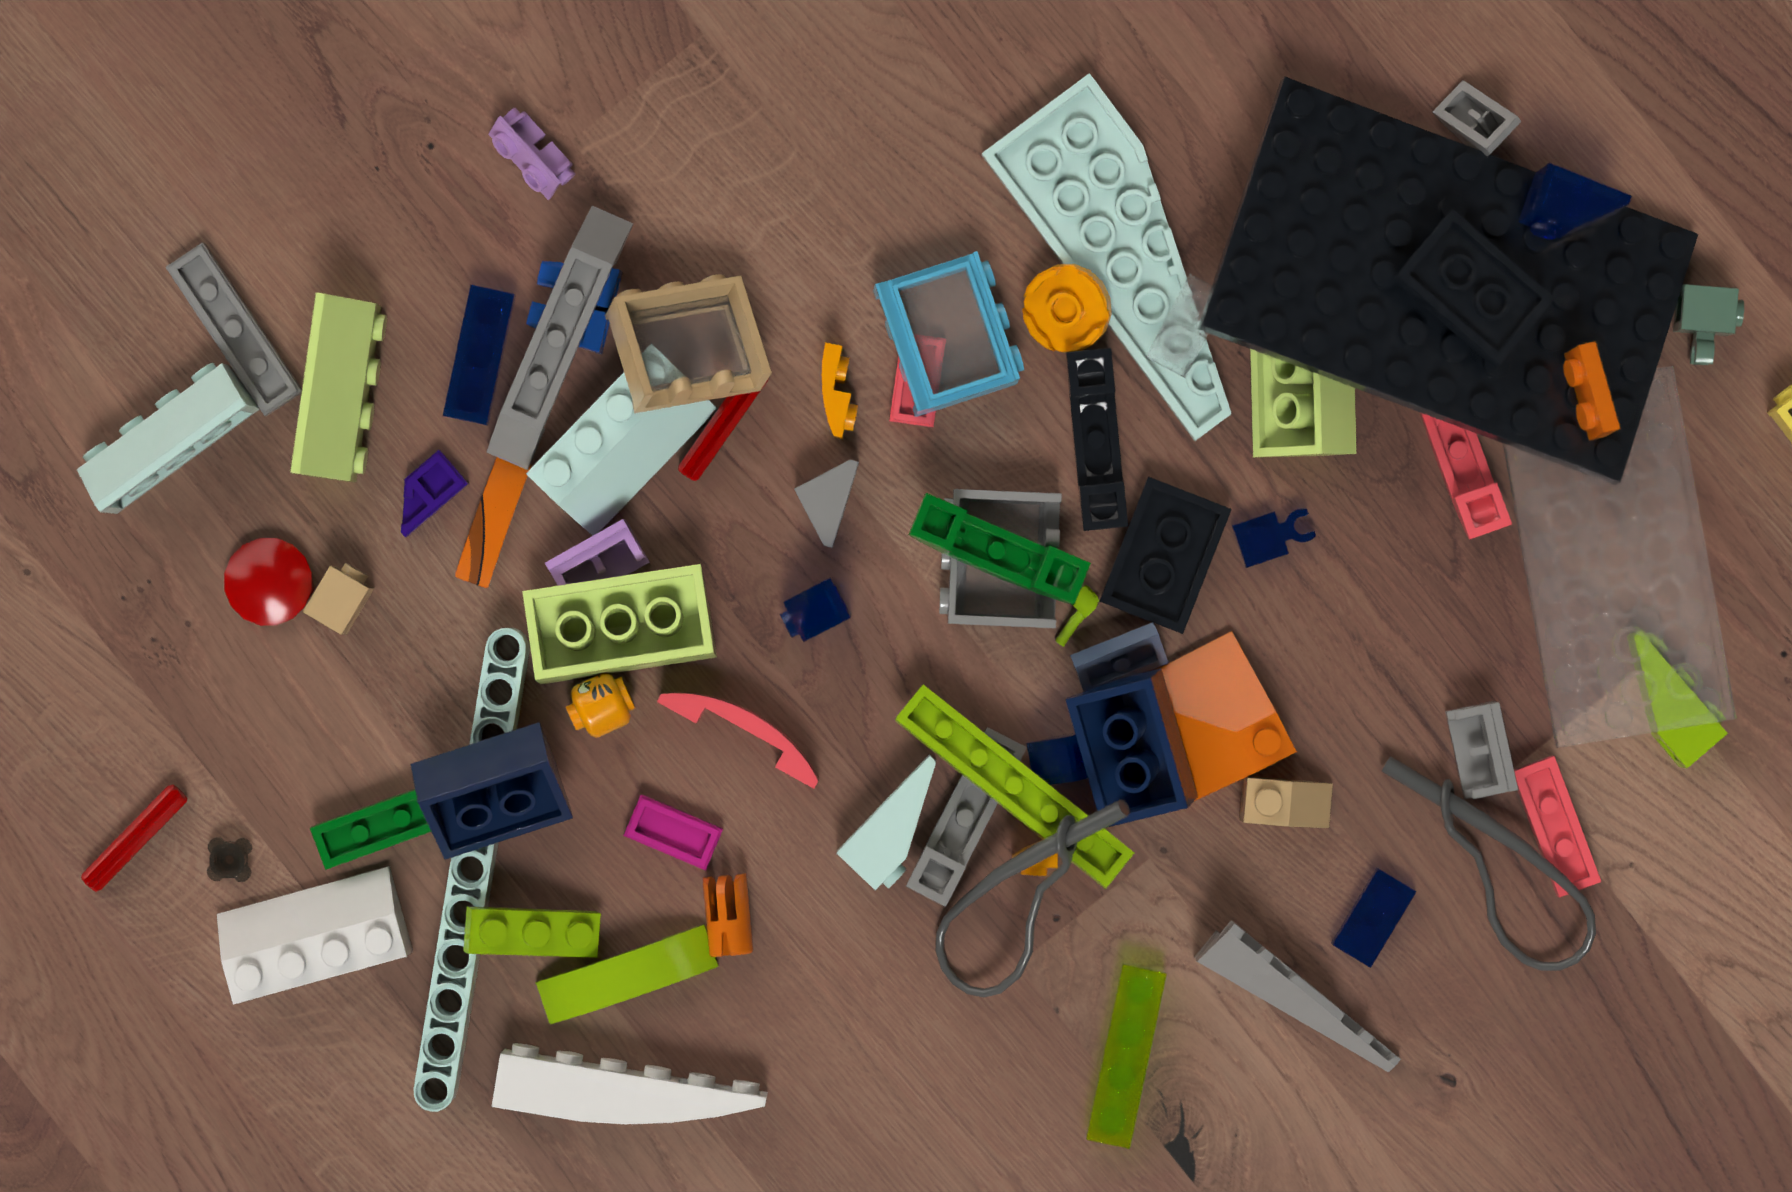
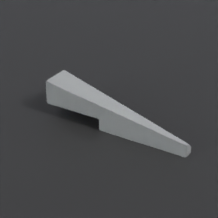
M1232 920L1221 933L1216 930L1194 956L1195 960L1383 1070L1391 1071L1401 1060Z

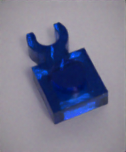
M1296 509L1290 512L1285 521L1281 523L1278 522L1274 511L1232 525L1231 527L1245 568L1289 554L1285 541L1291 539L1295 542L1303 543L1315 538V531L1300 534L1294 527L1296 519L1308 515V510Z

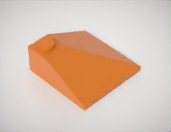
M1232 631L1157 668H1161L1198 795L1195 801L1297 752L1274 706Z

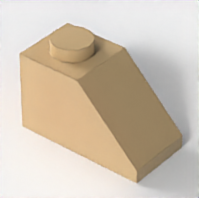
M1248 776L1243 778L1239 820L1243 823L1329 828L1333 783Z

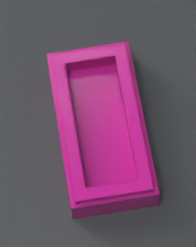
M641 794L623 836L706 870L724 828Z

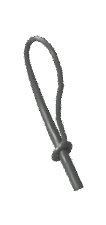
M1390 756L1382 772L1440 806L1447 833L1474 857L1486 892L1487 918L1500 944L1521 963L1540 971H1560L1577 964L1590 951L1596 935L1595 914L1587 898L1528 842L1480 809L1456 796L1450 779H1446L1441 787ZM1454 815L1520 854L1559 884L1580 904L1586 916L1587 934L1582 947L1573 956L1559 962H1541L1528 957L1507 938L1496 917L1494 889L1482 853L1454 828Z
M1120 799L1078 822L1072 815L1065 816L1061 820L1055 834L1032 845L997 867L947 912L936 932L935 951L941 970L954 986L966 994L985 998L1001 994L1022 976L1033 953L1035 920L1044 891L1068 871L1073 853L1079 841L1129 816L1130 810L1124 800ZM1058 853L1062 862L1061 866L1036 887L1026 921L1024 951L1014 972L997 986L985 989L970 986L959 979L949 966L944 951L945 933L950 922L969 905L1002 881Z

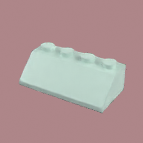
M651 344L641 354L651 387L671 384L674 380L685 377ZM623 372L526 475L593 536L599 533L718 408L709 400L634 413L632 396L625 373Z
M214 363L206 365L191 377L194 384L180 393L175 389L155 403L159 409L145 420L141 415L135 417L119 430L122 437L109 446L102 442L83 456L86 463L79 467L77 471L99 512L118 514L260 410L230 366L222 363L217 367Z

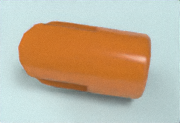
M737 874L734 881L730 875H721L717 879V884L712 876L703 877L710 956L723 957L751 954L753 952L747 874Z

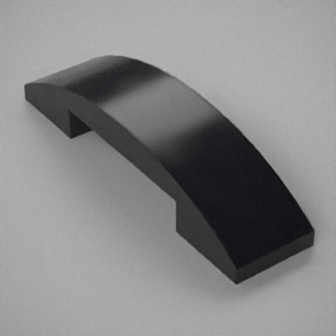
M1111 348L1066 352L1083 531L1128 527Z

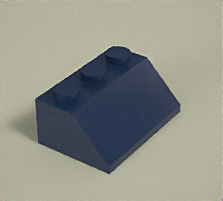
M1161 668L1120 678L1065 699L1097 811L1120 799L1124 800L1129 807V816L1108 827L1186 809L1198 797Z
M540 722L410 764L417 802L445 860L573 818L552 749Z

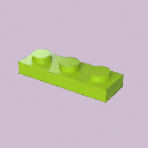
M467 907L463 951L468 954L597 958L601 913L583 910Z

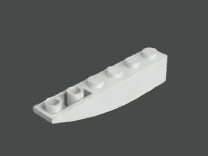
M513 1043L512 1050L504 1049L500 1053L492 1107L580 1122L611 1124L674 1123L720 1117L765 1107L768 1092L759 1091L760 1084L751 1081L733 1080L732 1086L715 1084L716 1077L708 1074L691 1072L688 1079L671 1076V1069L665 1067L645 1065L643 1072L626 1069L627 1062L618 1059L601 1058L600 1064L582 1062L583 1055L579 1053L557 1051L556 1057L538 1054L539 1047Z

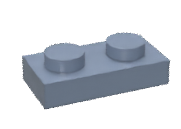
M1153 622L1070 655L1083 691L1168 664L1159 633Z

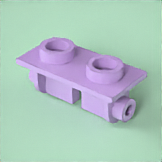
M513 108L503 118L502 116L497 118L488 134L492 138L495 149L501 156L511 159L522 171L523 178L531 189L541 192L547 200H550L560 184L562 186L575 176L576 173L571 169L572 162L566 158L552 141L540 151L535 145L546 134L525 111L520 113L516 108Z

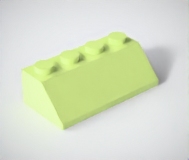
M316 293L290 473L356 482L357 474L365 473L368 448L361 447L364 429H371L374 416V403H368L370 385L377 386L380 374V359L374 358L376 341L384 340L387 316L380 314V305Z
M1250 349L1253 457L1357 454L1354 387Z
M701 564L522 591L534 676L539 684L592 677L601 673L612 674L717 657Z

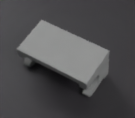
M1490 701L1445 711L1463 797L1465 799L1472 797L1476 799L1518 790L1500 703Z

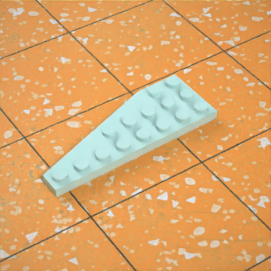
M1089 73L985 150L981 155L1061 263L1076 264L1087 268L1103 281L1111 298L1112 315L1108 326L1193 440L1196 441L1232 413L1216 364L1213 361L1205 332L1198 329L1201 319L1198 316L1181 258L1162 207L1161 198L1148 164L1144 146Z

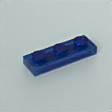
M470 285L443 411L444 417L488 426L515 303V294Z

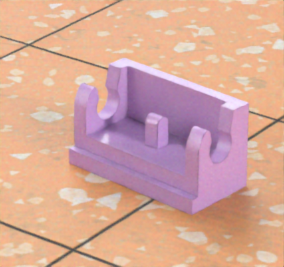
M622 519L545 562V565L559 586L625 576L650 562L628 522Z

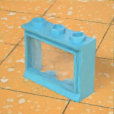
M978 251L889 281L876 283L873 293L875 299L880 300L886 318L885 327L890 340L893 339L900 359L899 368L904 382L907 381L914 401L913 412L915 417L1017 385L1020 380L1018 372L1024 370L1022 357L1017 345L1009 346L1004 331L1010 328L1002 302L995 304L990 290L991 287L996 286L993 271L988 260L981 262Z

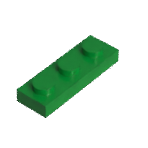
M415 789L310 827L325 870L431 832L417 802Z

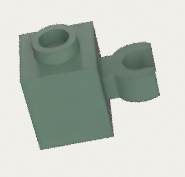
M1682 285L1675 308L1673 332L1693 334L1690 364L1707 366L1713 364L1715 353L1714 335L1729 336L1735 334L1736 326L1741 327L1744 318V301L1738 300L1739 289Z

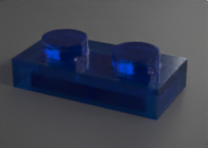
M1376 867L1331 944L1371 968L1417 891Z

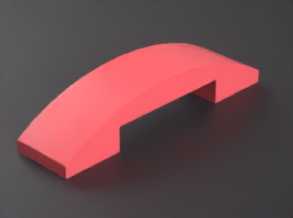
M1420 412L1441 475L1468 539L1471 540L1511 526L1512 522L1497 482L1494 483L1477 434Z
M662 693L657 700L661 705L694 723H698L705 709H708L782 750L783 753L775 768L813 789L817 785L819 778L802 751L781 730L756 713L730 701L698 693Z

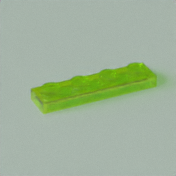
M1122 963L1086 1132V1140L1127 1149L1131 1147L1167 976L1166 972Z

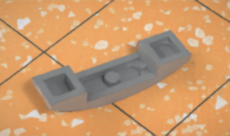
M988 727L984 732L986 735L1021 761L1027 747ZM961 775L905 886L944 907L947 906L998 804L963 775Z

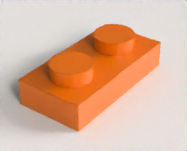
M1596 342L1578 345L1564 354L1566 361L1563 368L1566 381L1571 387H1574L1578 400L1576 406L1578 423L1583 430L1587 431L1590 441L1610 435L1619 430L1620 425Z

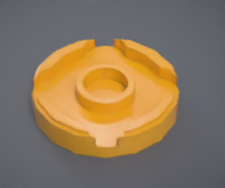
M1057 264L1037 274L1026 288L1024 308H1022L1023 320L1030 335L1044 348L1059 352L1082 351L1094 345L1107 331L1112 315L1111 298L1103 281L1091 270L1076 264Z

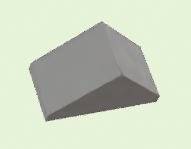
M1464 80L1432 112L1464 145L1480 150L1486 156L1490 155L1521 123L1518 116Z
M850 459L794 489L824 546L830 548L834 546L859 466L857 461Z

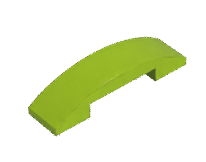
M705 924L662 938V940L581 968L571 969L536 981L535 983L550 1024H554L672 985L719 967L716 957H711L709 954L707 930Z

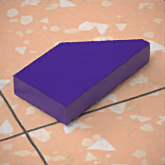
M441 450L435 452L405 478L401 533L406 538L469 485Z

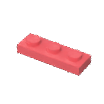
M1551 755L1514 769L1518 786L1517 791L1541 855L1562 872L1579 890L1600 883V876L1555 756ZM1551 879L1557 897L1560 898L1568 895L1559 884Z

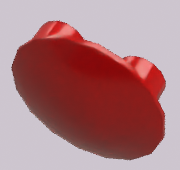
M258 538L243 544L231 556L224 572V591L230 606L243 619L259 626L279 625L293 619L306 606L308 599L314 591L312 571L306 557L293 544L280 538Z

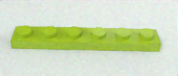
M924 684L895 718V722L1042 839L1055 834L1061 820L1065 816L1072 815L1077 822L1088 816ZM1102 829L1077 843L1071 862L1103 888L1107 889L1135 852L1106 829Z

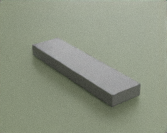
M202 242L165 267L264 416L270 415L302 393L301 387L205 243Z

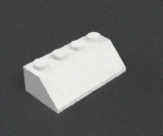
M390 866L217 914L221 963L233 1005L404 958L413 952Z

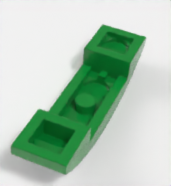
M925 493L908 534L919 542L973 568L1019 587L1074 605L1091 564L1055 547L1042 546L967 514L966 509L928 493Z

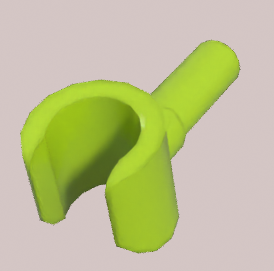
M1084 585L1081 588L1073 605L1077 612L1070 617L1055 639L1063 647L1078 625L1098 606V596L1088 585Z

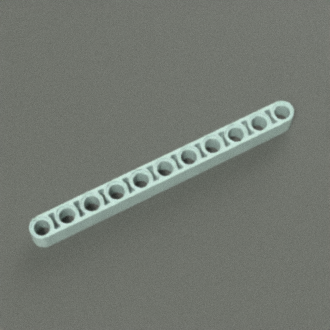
M501 628L494 631L488 637L470 744L483 741V729L490 723L499 725L504 733L517 730L530 652L527 636L521 630ZM504 635L513 636L519 643V653L510 661L502 659L496 649L498 640ZM497 679L507 681L512 688L511 699L506 704L500 705L495 703L489 695V688ZM498 843L451 858L414 1083V1098L417 1104L422 1109L430 1112L445 1109L456 1097L459 1089L480 954H469V962L464 968H455L447 960L446 953L450 946L459 945L464 947L465 924L456 920L454 906L458 901H467L474 907H488ZM473 856L481 861L483 874L480 879L469 880L462 874L461 863L465 857ZM451 989L460 995L462 1006L459 1011L448 1012L441 1007L439 1002L441 991ZM446 1034L450 1036L455 1046L453 1054L449 1056L437 1054L432 1047L434 1035ZM430 1078L442 1080L447 1087L446 1098L442 1100L430 1098L425 1091L426 1081Z

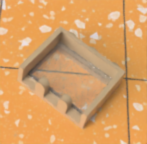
M718 274L709 276L700 283L684 285L683 282L676 281L667 283L658 290L642 292L640 289L625 290L614 297L605 314L606 320H609L632 396L634 413L761 391L772 373L741 276L726 278L724 275Z

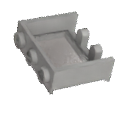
M954 489L953 498H944L945 501L966 509L967 514L1042 546L1059 548L1061 493ZM942 553L941 570H950L949 588L940 587L939 614L948 615V624L1056 628L1055 599L994 577Z

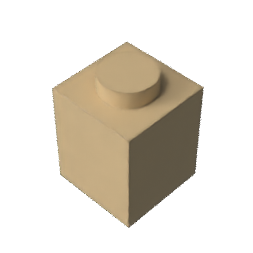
M345 563L342 569L337 566H329L303 613L341 635L348 634L374 590L373 587L365 583L368 575L348 563Z

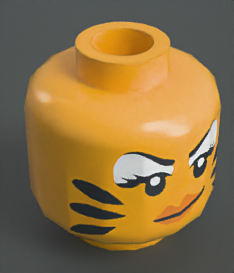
M601 673L575 685L571 690L573 703L566 706L575 729L578 731L585 727L588 734L594 738L601 737L627 725L631 718L630 711L635 709V705L622 677L614 679L610 673Z

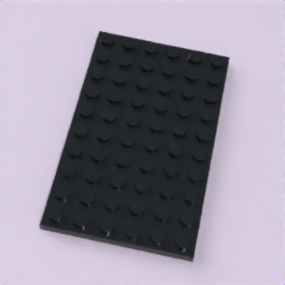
M1285 76L1279 83L1198 329L1610 484L1617 485L1622 481L1698 234L1493 155L1486 156L1480 150ZM1452 209L1555 297L1553 302L1502 364L1496 368L1489 364L1393 280V277ZM1595 341L1620 429L1606 437L1589 441L1587 431L1583 430L1578 423L1576 416L1578 400L1574 387H1571L1566 381L1563 366L1566 361L1565 353L1578 345Z

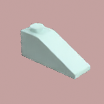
M930 754L837 850V854L874 890L882 883L889 889L907 870L901 863L907 858L936 765V760Z

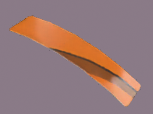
M496 458L455 573L456 578L484 588L489 587L504 539L527 479L526 473L530 470L531 464L529 469L526 470L501 458Z

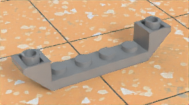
M591 206L569 250L501 409L487 453L526 470L529 469L545 432V424L611 270L617 264L634 223Z

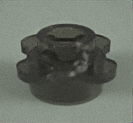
M216 837L209 842L208 851L211 854L207 874L211 880L220 881L223 878H235L238 882H244L250 878L252 870L248 866V854L252 851V844L248 839L239 838L237 841H224L223 838ZM228 855H231L234 858L232 864H228L226 862V857Z

